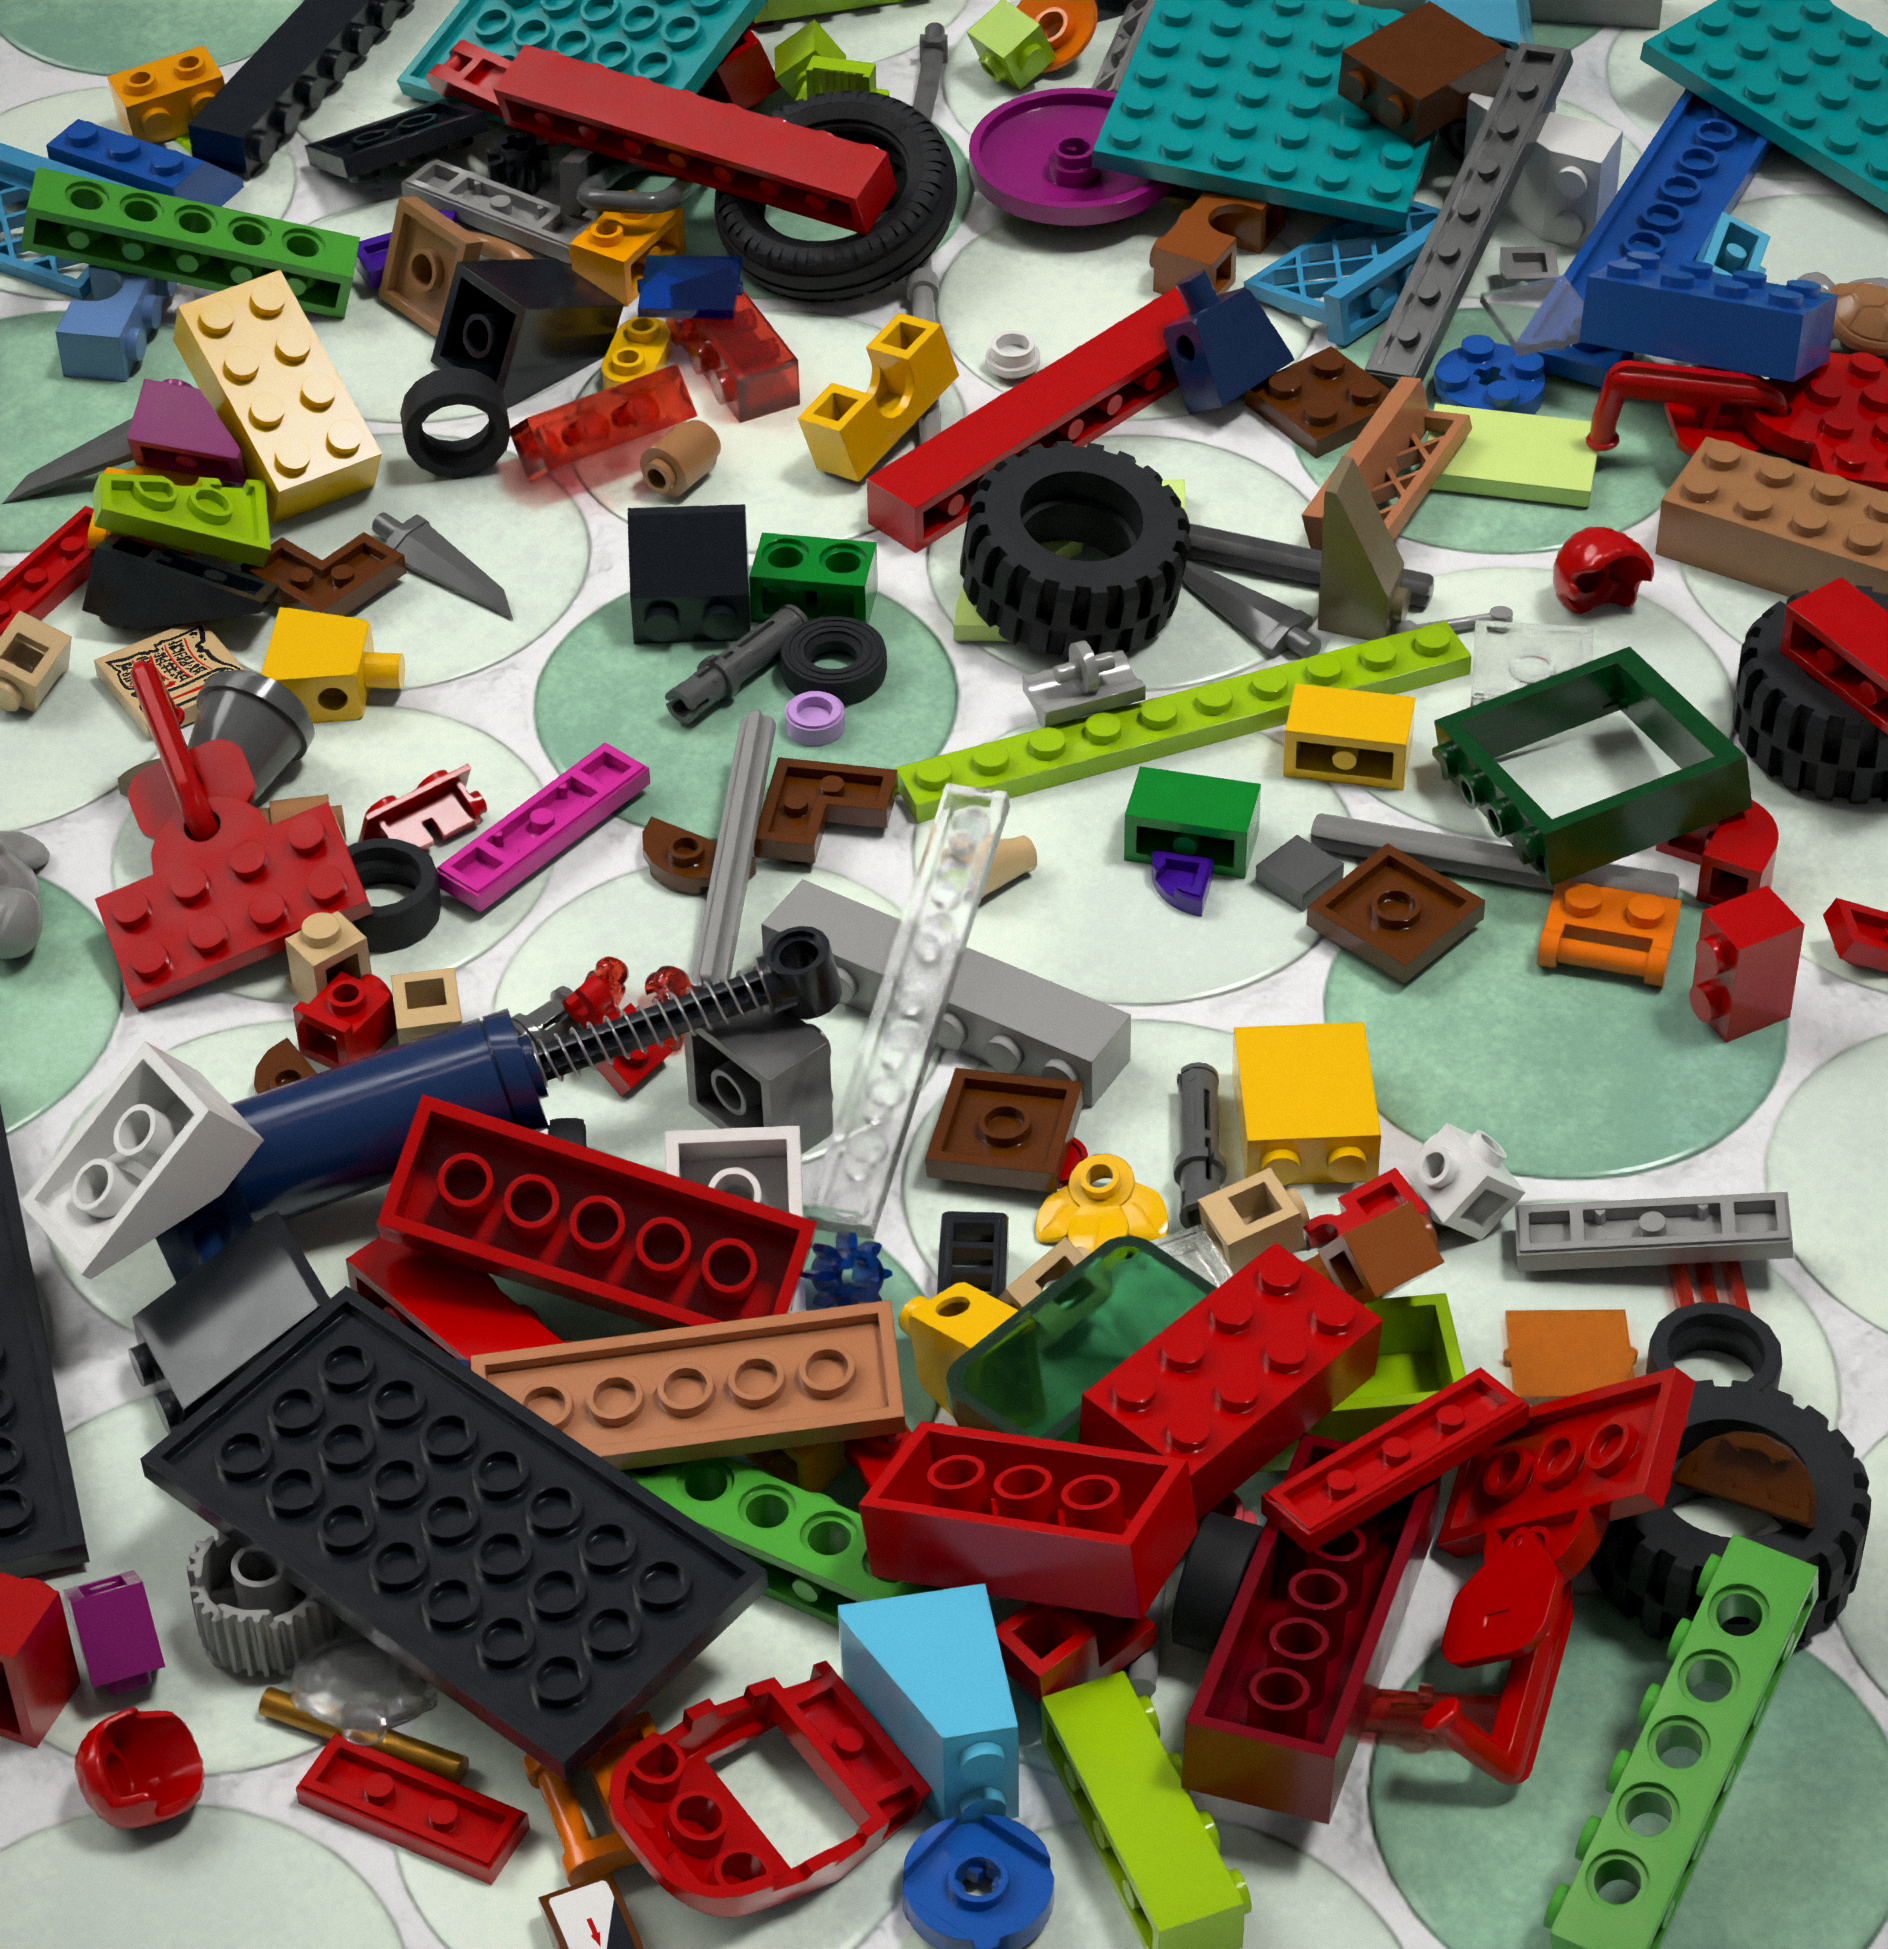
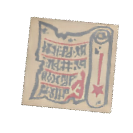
M204 621L181 624L94 660L97 677L149 740L153 739L130 677L133 663L144 660L155 666L175 705L181 707L185 713V719L180 727L196 721L199 712L196 702L197 695L210 675L223 671L245 670Z

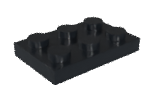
M443 98L307 144L305 149L311 166L330 172L332 176L347 178L351 183H358L376 178L380 175L379 168L393 163L400 167L420 163L427 159L426 152L443 147V150L446 151L467 147L474 142L472 136L487 132L489 128L484 110Z

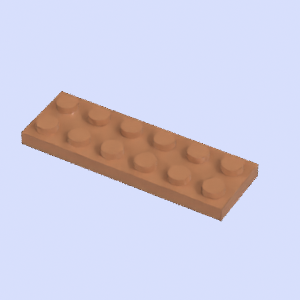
M891 1300L471 1356V1370L618 1470L907 1432Z

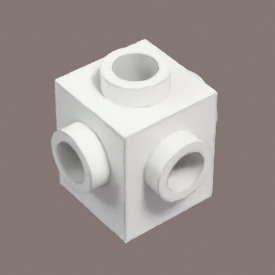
M1448 1123L1423 1144L1419 1154L1403 1170L1419 1193L1417 1195L1428 1207L1432 1220L1479 1240H1482L1526 1193L1502 1163L1507 1158V1154L1492 1137L1481 1130H1476L1472 1135Z

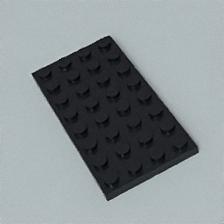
M348 1286L340 1290L140 1458L144 1477L565 1782L769 1588L768 1574L765 1568Z

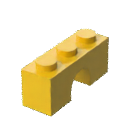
M899 312L865 347L872 365V377L867 392L831 383L797 418L817 469L859 482L959 377L941 324Z

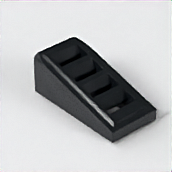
M947 1211L942 1214L937 1295L955 1283L966 1282L981 1291H992L987 1294L996 1299L1007 1288L1009 1217L1005 1213ZM954 1265L993 1266V1268L954 1267Z

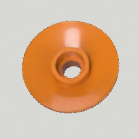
M1021 0L1016 8L1041 24L1057 57L1041 73L1058 70L1075 60L1091 41L1097 26L1098 10L1095 0Z

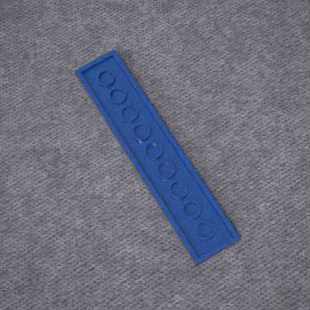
M1685 89L1518 343L1516 353L1522 351L1536 352L1544 359V374H1555L1588 383L1596 388H1602L1605 376L1614 364L1627 360L1639 361L1643 354L1579 342L1587 276L1608 266L1610 261H1618L1627 257V253L1632 251L1657 254L1660 256V263L1679 266L1682 261H1695L1700 248L1722 211L1728 215L1731 214L1774 143L1698 95Z

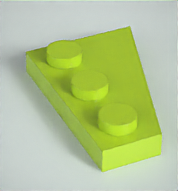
M100 473L93 489L94 527L106 529L120 536L131 535L164 543L173 549H188L217 556L231 563H246L264 568L271 551L265 480L246 479L243 488L221 487L222 484L218 478L199 477L196 486H179L164 476Z

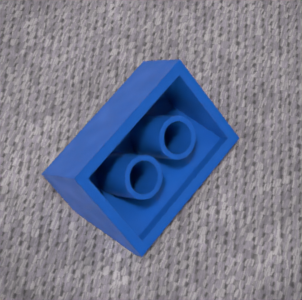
M80 119L69 125L46 145L48 159L137 189L222 207L244 188L243 178L206 161Z

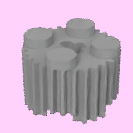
M220 1531L217 1532L219 1538L217 1540L212 1535L205 1541H197L195 1543L196 1552L189 1555L190 1565L187 1566V1575L198 1634L201 1637L205 1653L213 1665L221 1669L233 1668V1672L239 1673L244 1668L247 1669L248 1676H254L257 1671H262L264 1677L270 1676L272 1670H278L281 1675L286 1677L299 1678L314 1670L319 1663L318 1652L324 1653L327 1650L325 1641L333 1642L335 1640L334 1630L340 1629V1618Z

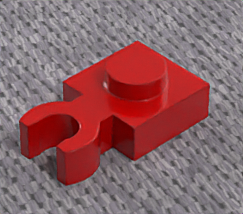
M1395 1167L1340 1196L1338 1202L1341 1214H1324L1314 1217L1310 1220L1309 1225L1303 1227L1307 1245L1310 1249H1313L1324 1242L1333 1241L1340 1235L1410 1200L1413 1202L1418 1214L1424 1216L1432 1225L1430 1212Z

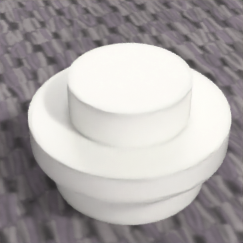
M1016 330L1004 331L994 336L991 340V345L986 350L985 362L987 368L992 373L1007 380H1019L1038 369L1040 365V351L1029 334Z

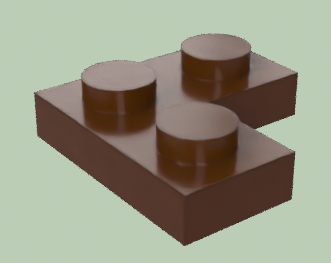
M365 532L323 560L281 537L270 545L271 551L264 568L246 563L240 565L241 572L280 584L278 593L272 601L282 607L339 616L347 615L406 574L404 555Z
M778 757L759 818L754 857L815 863L827 822L887 829L898 791V770Z

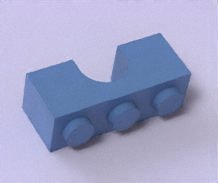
M90 264L88 269L94 301L72 299L55 331L63 376L127 382L136 361H142L144 358L146 341L152 329L159 327L162 308L167 298L174 296L177 283Z

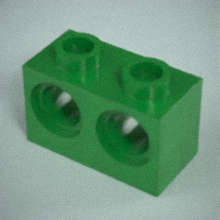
M762 532L749 575L752 622H765L782 606L792 604L806 615L808 621L822 617L841 616L857 619L869 624L878 590L877 542Z

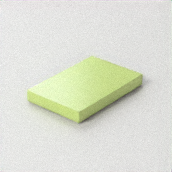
M1435 404L1434 411L1470 415L1472 430L1430 489L1589 507L1599 451L1592 450L1586 444V436L1590 432L1591 421ZM1429 431L1427 441L1443 436L1445 432Z

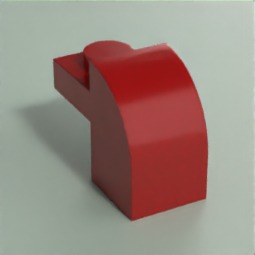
M1752 800L1753 808L1656 845L1655 851L1700 865L1696 900L1715 906L1767 885L1771 888L1779 833L1773 817L1757 802Z
M1029 1602L996 1627L1006 1674L1040 1707L1041 1698L1117 1673L1157 1642L1156 1625L1145 1615L1142 1619L1117 1618L1104 1613L1069 1609L1060 1606L1049 1607L1035 1602Z

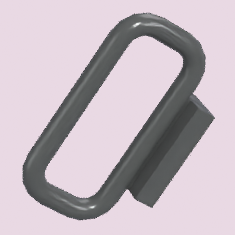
M577 147L560 161V214L581 216L588 209L634 214L668 212L677 208L701 185L677 178L666 189L657 192L608 190L629 172L655 170L616 158L608 160L606 155Z

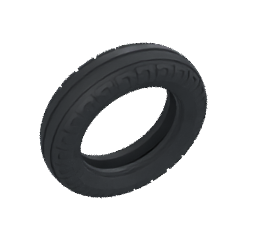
M859 90L836 91V94H833L831 91L808 96L807 100L801 98L782 106L780 111L775 110L767 116L780 117L789 123L815 131L824 130L836 137L862 145H874L888 152L889 158L903 168L907 173V182L902 197L886 216L872 226L867 235L856 233L827 241H806L791 238L776 231L765 220L766 204L715 190L714 212L720 239L732 261L747 277L764 289L787 298L800 301L808 300L809 302H835L836 299L838 301L851 300L863 297V294L867 292L872 294L892 285L891 282L894 281L896 283L917 268L916 265L920 266L933 253L944 238L954 214L957 200V173L951 151L945 139L934 124L920 111L901 100L884 94L869 91L862 93Z

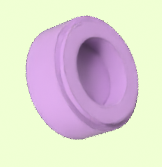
M809 691L795 696L785 707L787 735L796 743L805 746H823L836 741L845 730L843 703L836 696L822 691Z

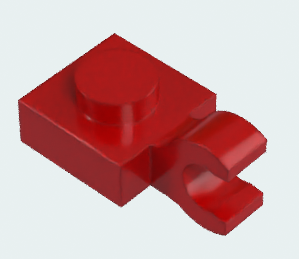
M596 975L590 977L561 1002L566 1012L584 1029H587L586 1024L588 1021L593 1026L602 1024L604 1015L610 1021L620 1017V1012L617 1013L614 1007L613 996L609 988ZM632 1003L622 1009L627 1015L636 1012V1008ZM663 1041V1048L655 1043L647 1046L646 1054L641 1049L630 1052V1059H627L624 1054L614 1057L613 1065H610L607 1060L597 1063V1070L616 1092L622 1096L673 1051Z

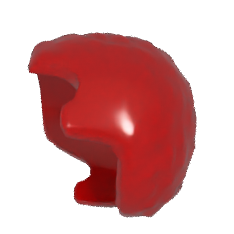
M1606 527L1584 528L1574 533L1557 553L1553 565V585L1557 599L1561 602L1562 606L1576 614H1583L1594 607L1608 603L1631 607L1637 600V592L1641 582H1652L1655 572L1654 563L1642 546L1625 533Z
M135 1707L124 1709L100 1721L81 1741L75 1755V1775L86 1803L95 1811L99 1818L113 1827L129 1830L151 1827L184 1814L201 1799L204 1789L203 1780L205 1778L203 1759L194 1741L192 1732L185 1722L173 1712L161 1710L138 1711Z

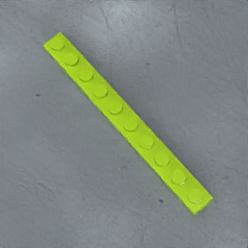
M1443 621L895 767V770H898V791L916 823H921L1287 724L1295 683L1395 695L1469 675L1472 656L1448 622Z

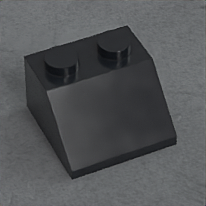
M746 505L628 508L630 602L634 644L738 641L751 631V600Z

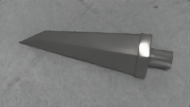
M133 418L29 473L2 504L29 497L106 470L107 467H115L134 460L127 441Z
M385 512L376 516L372 523L373 532L386 540L384 544L404 555L407 569L513 620L504 589L432 528L429 521L418 514L404 523H401Z
M1187 560L1183 576L1185 585L1259 645L1264 653L1272 658H1276L1290 649L1299 656L1308 658L1320 652L1321 641L1306 632L1313 622L1310 615Z

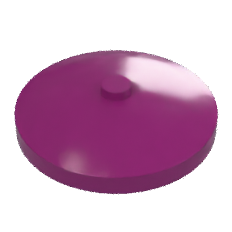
M1059 88L1026 94L1003 103L989 112L977 124L970 138L969 170L972 181L979 192L988 201L1002 210L1035 222L1065 226H1084L1117 221L1138 214L1156 204L1171 190L1174 184L1091 168L1093 148L1115 99L1116 92L1092 88Z

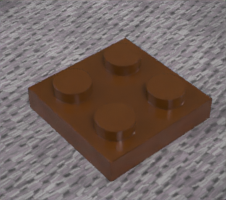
M1330 346L1274 373L1246 391L1245 405L1317 459L1356 440L1391 390Z
M1387 843L1307 906L1306 925L1405 984L1484 919L1485 900Z
M955 1068L925 1157L927 1177L1056 1193L1084 1103L1083 1082Z

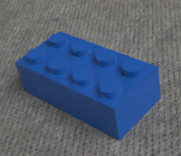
M1632 251L1627 253V257L1618 261H1610L1608 266L1587 276L1579 342L1795 382L1829 360L1838 295L1820 292L1821 285L1812 281L1789 280L1787 285L1766 282L1767 275L1756 271L1737 270L1733 272V276L1713 273V265L1709 263L1682 261L1679 266L1660 263V256L1657 254Z

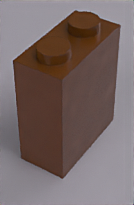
M1429 1L1342 50L1337 94L1412 143H1416L1467 113L1468 98L1472 93L1492 98L1496 95L1503 81L1507 49Z

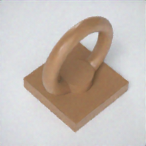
M417 196L399 197L378 297L437 338L457 262L479 261L480 255L495 260L535 258L524 249L508 241L465 230Z

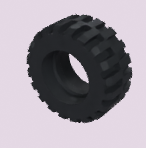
M1056 441L1051 448H1043L1042 444L1030 446L1021 451L1019 458L1013 453L997 463L995 469L986 473L977 484L976 493L972 496L960 558V575L964 579L963 589L973 606L977 605L976 612L989 627L997 625L1001 637L1014 645L1018 641L1029 645L1028 649L1031 653L1044 657L1047 652L1062 655L1061 660L1069 661V646L1071 643L1086 641L1094 655L1109 651L1112 653L1119 649L1127 653L1143 645L1144 639L1148 641L1155 637L1165 627L1166 620L1172 617L1191 543L1189 537L1191 527L1188 515L1183 507H1181V501L1169 484L1162 486L1163 479L1160 474L1148 465L1144 468L1138 466L1135 457L1125 452L1119 451L1116 455L1104 451V445L1088 442L1087 447L1073 446L1072 441ZM1057 540L1079 542L1102 551L1110 559L1100 561L1069 559L1052 553L1039 543Z
M1855 586L1888 611V594L1872 592L1873 587ZM1804 590L1795 593L1787 599L1786 604L1779 601L1766 610L1762 617L1757 619L1746 633L1745 642L1741 647L1732 715L1734 729L1739 734L1738 740L1750 758L1756 757L1755 762L1760 769L1771 778L1776 774L1782 777L1784 786L1797 792L1804 788L1815 792V798L1832 801L1833 797L1849 798V804H1867L1870 798L1881 797L1882 801L1886 802L1888 801V735L1780 652L1786 605L1810 592Z
M1713 1379L1695 1381L1687 1414L1688 1421L1682 1433L1671 1480L1683 1457L1709 1438L1734 1431L1760 1433L1770 1436L1790 1447L1810 1472L1818 1498L1815 1528L1811 1529L1771 1516L1782 1526V1529L1771 1534L1747 1538L1818 1567V1598L1797 1644L1805 1642L1821 1632L1823 1623L1827 1624L1834 1621L1846 1607L1848 1594L1855 1590L1871 1514L1872 1499L1867 1493L1869 1479L1865 1467L1857 1457L1854 1458L1855 1448L1838 1428L1830 1432L1828 1430L1829 1420L1810 1405L1805 1409L1794 1405L1792 1395L1772 1388L1770 1394L1752 1389V1382L1733 1380L1731 1387L1714 1386ZM1671 1483L1662 1509L1609 1521L1601 1543L1591 1557V1571L1598 1585L1605 1592L1611 1590L1610 1602L1626 1618L1630 1619L1634 1615L1641 1619L1640 1628L1662 1641L1665 1635L1672 1638L1679 1621L1683 1617L1691 1621L1694 1620L1703 1600V1597L1696 1595L1697 1585L1703 1568L1712 1553L1723 1557L1731 1537L1719 1536L1703 1531L1679 1517L1671 1509L1675 1505L1692 1499L1712 1496ZM1739 1616L1726 1620L1720 1627L1728 1634L1746 1636L1753 1633L1759 1626L1753 1620Z

